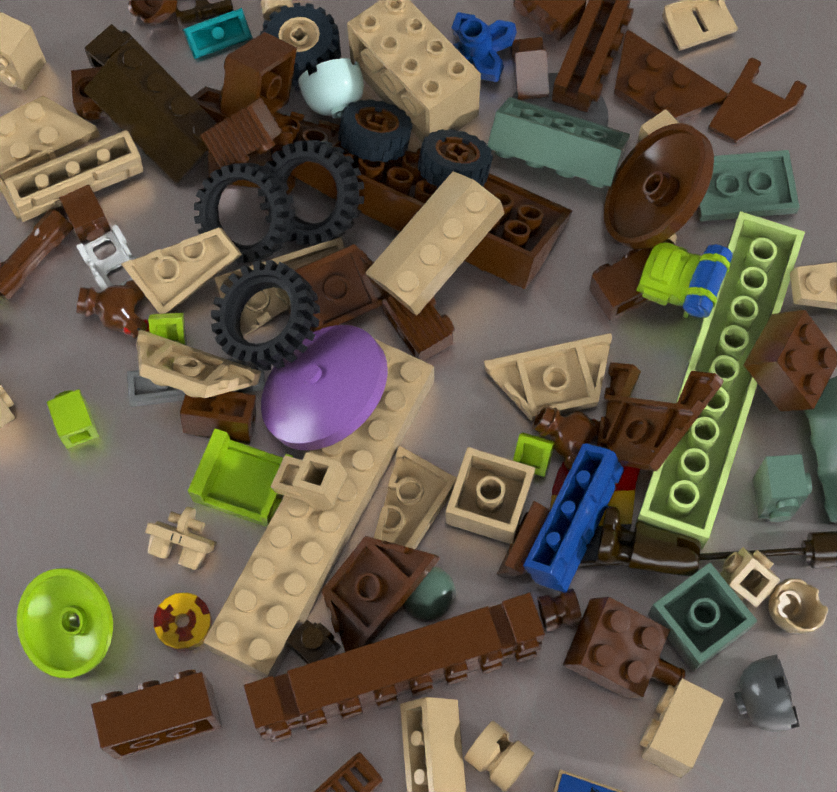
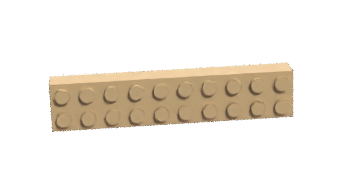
M377 339L375 341L383 349L386 356L388 374L384 392L376 408L357 430L343 440L325 448L309 451L311 454L339 461L347 472L346 479L333 509L321 510L312 508L305 501L284 496L203 641L210 652L261 678L276 677L290 651L287 640L308 618L321 590L324 588L395 456L399 445L403 441L434 383L433 365Z

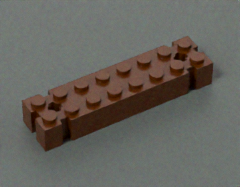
M529 592L502 601V604L486 606L288 670L287 673L276 677L270 676L243 686L257 732L260 733L263 740L270 738L271 743H275L292 737V729L304 725L306 731H313L328 725L327 719L341 715L343 720L350 719L362 714V708L376 704L377 708H383L398 702V696L410 692L413 697L426 694L433 690L432 685L446 681L447 685H453L468 679V673L480 669L482 674L496 671L503 667L501 661L513 657L516 658L517 662L530 660L537 656L536 651L541 650L545 632L532 595Z

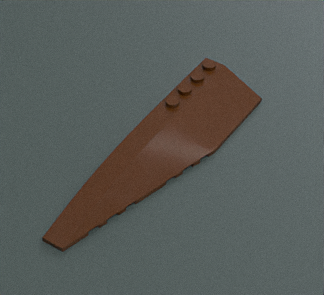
M205 86L194 94L192 98L219 123L229 117L220 112L222 102L221 91ZM293 111L290 116L277 112L271 115L274 117V121L278 123V126L291 125L296 128V138L292 144L298 141L320 140L319 142L327 141L333 143L332 147H340L345 150L343 155L351 156L355 161L351 166L359 168L361 175L356 176L357 181L364 182V189L359 190V196H364V204H359L357 209L361 210L362 214L400 232L438 189L437 186L428 183L420 175L421 172L418 171L421 148H418L417 152L407 150L404 156H400L394 161L373 162L358 158V156L350 154L346 148L341 146V141L338 140L340 127L338 124L321 119L318 124L305 121L304 114ZM275 143L273 154L276 151H282V147L285 145ZM307 161L298 165L292 171V176L337 200L336 183L325 167L318 163ZM489 173L487 182H485L483 187L501 201L505 214L464 261L481 271L493 274L512 285L525 289L539 272L571 217L573 210Z

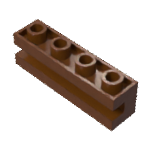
M631 0L588 1L554 82L552 101L584 112H588L592 101L598 102L603 89V84L600 83L602 76L608 77L614 58H610L612 51H619L624 33H621V29L623 26H629L634 9L629 7Z

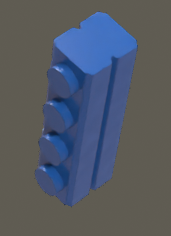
M587 443L582 445L523 565L535 583L563 593L567 592L587 550L586 545L590 543L616 489L615 484L619 483L624 472L615 452L610 449Z

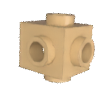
M744 547L738 553H732L725 560L722 567L723 571L720 573L741 601L745 598L756 608L773 592L775 586L780 581L777 575L770 569L774 564L770 559L758 550L751 554Z

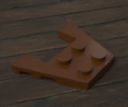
M610 362L608 374L611 376L610 387L605 388L604 399L607 401L606 416L601 417L597 446L615 452L618 462L622 466L657 472L722 386L724 380L717 373L691 371L677 403L631 398L630 396L641 371L633 364Z

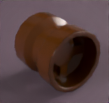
M573 588L568 589L566 593L561 592L560 595L554 598L548 594L537 597L540 617L546 632L557 630L560 624H568L570 626L580 624L582 619L581 610Z

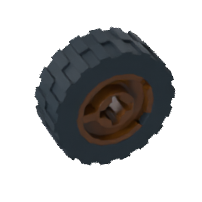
M371 99L358 100L355 103L348 104V107L343 109L338 140L341 141L343 148H346L350 154H354L358 158L373 162L394 161L398 157L404 156L405 151L408 149L412 131L411 118L406 115L405 111L400 110L393 104Z
M453 129L438 130L437 132L429 133V136H426L422 142L418 160V171L421 172L420 175L428 183L437 186V188L441 186L453 171L475 180L483 187L485 182H487L493 160L492 150L483 140L481 141L477 136L470 135L467 132L455 131Z

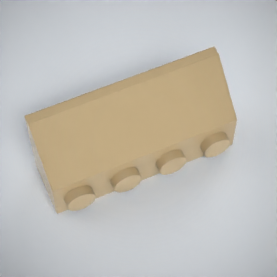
M453 171L366 271V275L417 316L505 214L501 201L475 180Z

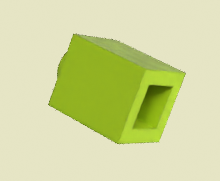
M79 389L63 391L57 394L54 399L46 402L58 436L66 449L99 437L88 404Z

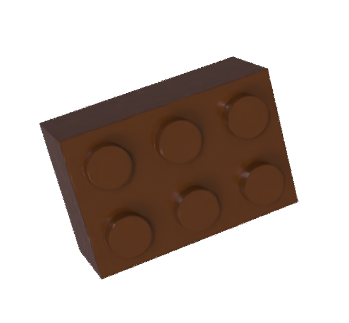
M196 670L179 672L174 675V680L161 684L159 680L144 682L137 686V691L124 695L122 691L110 692L102 695L100 702L91 704L100 749L114 759L223 728L212 684L203 672L196 673Z

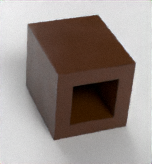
M89 184L59 197L81 243L93 241L103 236L106 232L111 231L108 221Z

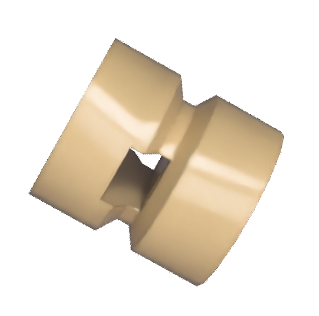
M493 720L471 746L464 760L479 772L487 770L489 772V780L504 792H507L535 753L519 740L511 742L509 740V732Z

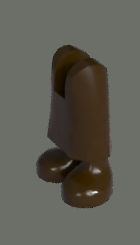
M607 506L596 562L602 564L619 562L628 564L629 568L678 576H692L699 570L701 543L697 539L638 521L634 532L629 531L621 525L619 510L616 507Z

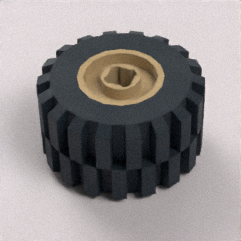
M293 3L294 7L288 8L287 5L280 7L281 12H272L270 20L264 21L262 25L263 31H260V35L266 32L297 47L291 86L295 87V91H301L298 79L302 73L308 71L310 76L317 72L316 65L329 60L340 59L341 57L339 29L337 24L334 23V18L331 14L326 15L325 9L321 7L314 9V5L307 3L306 6H300V3Z

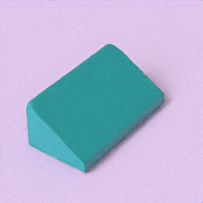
M242 8L182 30L194 59L253 38Z

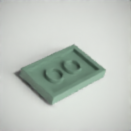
M789 150L714 156L712 178L708 190L697 208L699 221L736 219L740 211L757 217L797 214L800 206Z

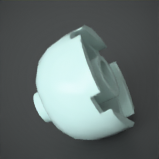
M349 58L322 62L316 65L317 72L309 76L308 71H305L298 79L306 104L316 113L327 116L332 115L333 118H341L343 109L348 107V104L355 103L362 98L364 89L362 72L359 63L356 61L352 65Z

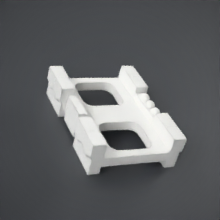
M117 224L111 227V232L84 246L82 243L76 245L102 291L113 286L108 278L110 271L122 266L121 263L137 259L136 256H132L126 244L127 241ZM107 240L112 241L117 249L116 252L103 260L97 259L93 248ZM130 278V279L126 280L125 282H123V283H121V284H119V285H125V283H126L127 281H130V280H133V279Z

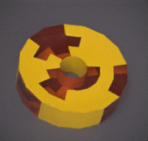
M188 592L175 593L165 598L157 607L154 615V630L159 640L168 648L178 652L191 651L201 646L212 627V615L207 604L198 596ZM181 617H188L189 623L185 627H178V620Z

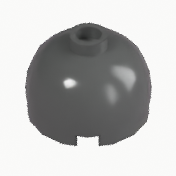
M778 655L768 656L752 662L744 669L740 677L741 691L734 693L740 715L747 713L754 725L766 731L779 732L800 727L795 706L792 707L790 687Z

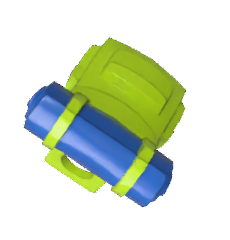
M660 243L652 249L644 265L636 291L642 293V297L657 302L660 305L666 306L670 303L683 306L685 310L683 317L688 318L689 314L694 317L707 318L717 303V295L725 275L730 270L733 253L728 248L715 244L707 246L701 256L689 253L687 249L671 243Z

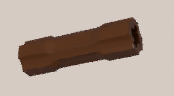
M50 209L8 259L0 263V297L9 301L38 264L53 248L58 247L74 229L72 224L55 209Z

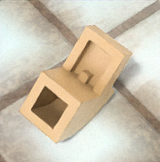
M306 452L303 460L285 455L271 488L275 493L305 501L312 508L331 510L346 479L347 472L339 461Z

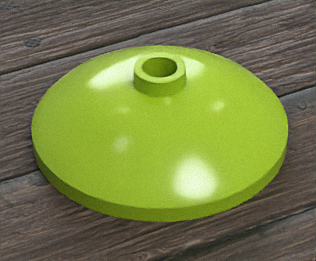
M57 568L41 573L24 590L17 610V630L21 645L35 666L54 677L73 678L88 673L105 657L112 639L113 618L106 595L90 576L72 568Z

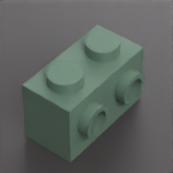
M802 454L766 456L752 478L758 519L769 518L771 522L790 520L791 516L795 515L812 492L811 476L809 472L805 473Z

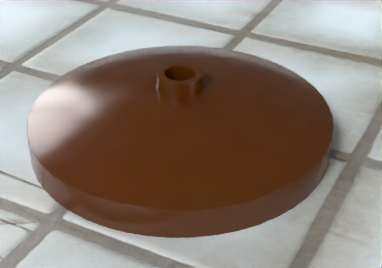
M675 123L652 132L630 151L617 169L613 183L607 191L604 204L605 226L615 240L631 249H647L666 241L687 223L701 204L713 174L714 153L708 138L691 125Z

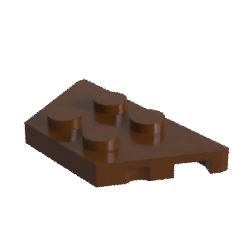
M626 31L614 95L651 119L666 109L678 122L682 118H690L701 113L703 108L714 103L717 105L723 104L728 93L632 31Z
M355 244L295 269L299 275L310 283L313 287L311 289L318 297V300L314 302L320 306V313L313 314V316L320 321L318 327L310 326L309 330L311 332L347 322L382 306V301L390 297L386 290L366 275V271L374 262ZM290 302L289 318H290V313H291V302Z
M365 536L321 590L326 606L331 611V622L334 631L340 634L345 652L369 645L374 641L440 560L437 555Z

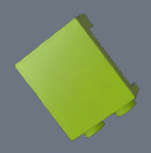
M215 428L190 484L188 493L193 502L267 527L284 496L275 493L271 488L283 457L230 440L227 432Z

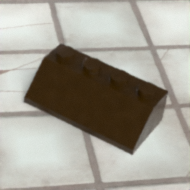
M134 38L129 40L108 59L84 89V92L122 131L127 130L133 142L176 185L208 156L209 150L200 134L217 124V122Z

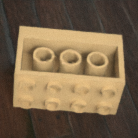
M379 0L347 22L352 65L356 61L359 63L364 81L384 102L393 104L406 112V115L411 118L412 132L421 142L431 132H437L442 129L458 131L479 116L481 73L410 0Z

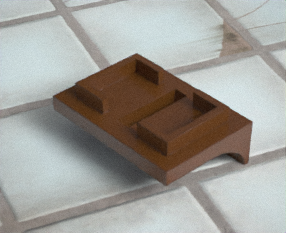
M533 501L529 511L525 513L518 527L513 545L510 544L497 575L503 578L527 573L523 565L550 512L548 508Z

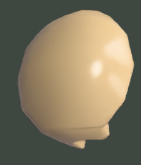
M794 578L785 579L777 584L770 594L768 603L769 613L774 623L785 632L799 634L813 632L821 627L827 616L828 607L821 604L818 597L819 589L801 579Z

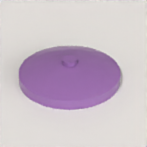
M335 325L313 332L315 334L313 341L307 338L303 340L302 344L308 347L304 353L297 349L293 352L297 357L295 361L291 363L284 358L285 367L279 369L275 366L273 367L263 389L261 413L267 429L281 443L290 448L303 451L325 448L352 434L372 414L384 392L388 367L383 349L369 333L361 328L351 325Z

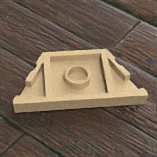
M43 95L0 117V172L49 147L53 148L58 158L99 137V131L94 124Z
M143 330L138 332L136 345L139 375L150 379L156 385L170 386L182 390L190 397L208 398L255 386L259 383L261 374L259 370Z
M608 333L484 361V369L530 421H534L537 413L544 405L552 408L556 407L560 415L597 407L612 335Z

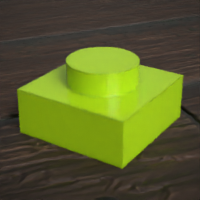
M184 313L150 314L148 318L150 333L187 345Z
M522 432L519 434L513 461L535 467L534 474L545 477L548 473L555 442Z

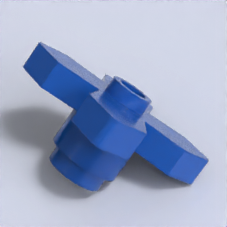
M458 12L451 27L453 35L459 41L453 44L454 47L471 64H474L475 68L481 73L482 80L498 82L504 65L496 52L512 46L517 33L515 23L497 20L488 26L485 22L476 18L475 15Z

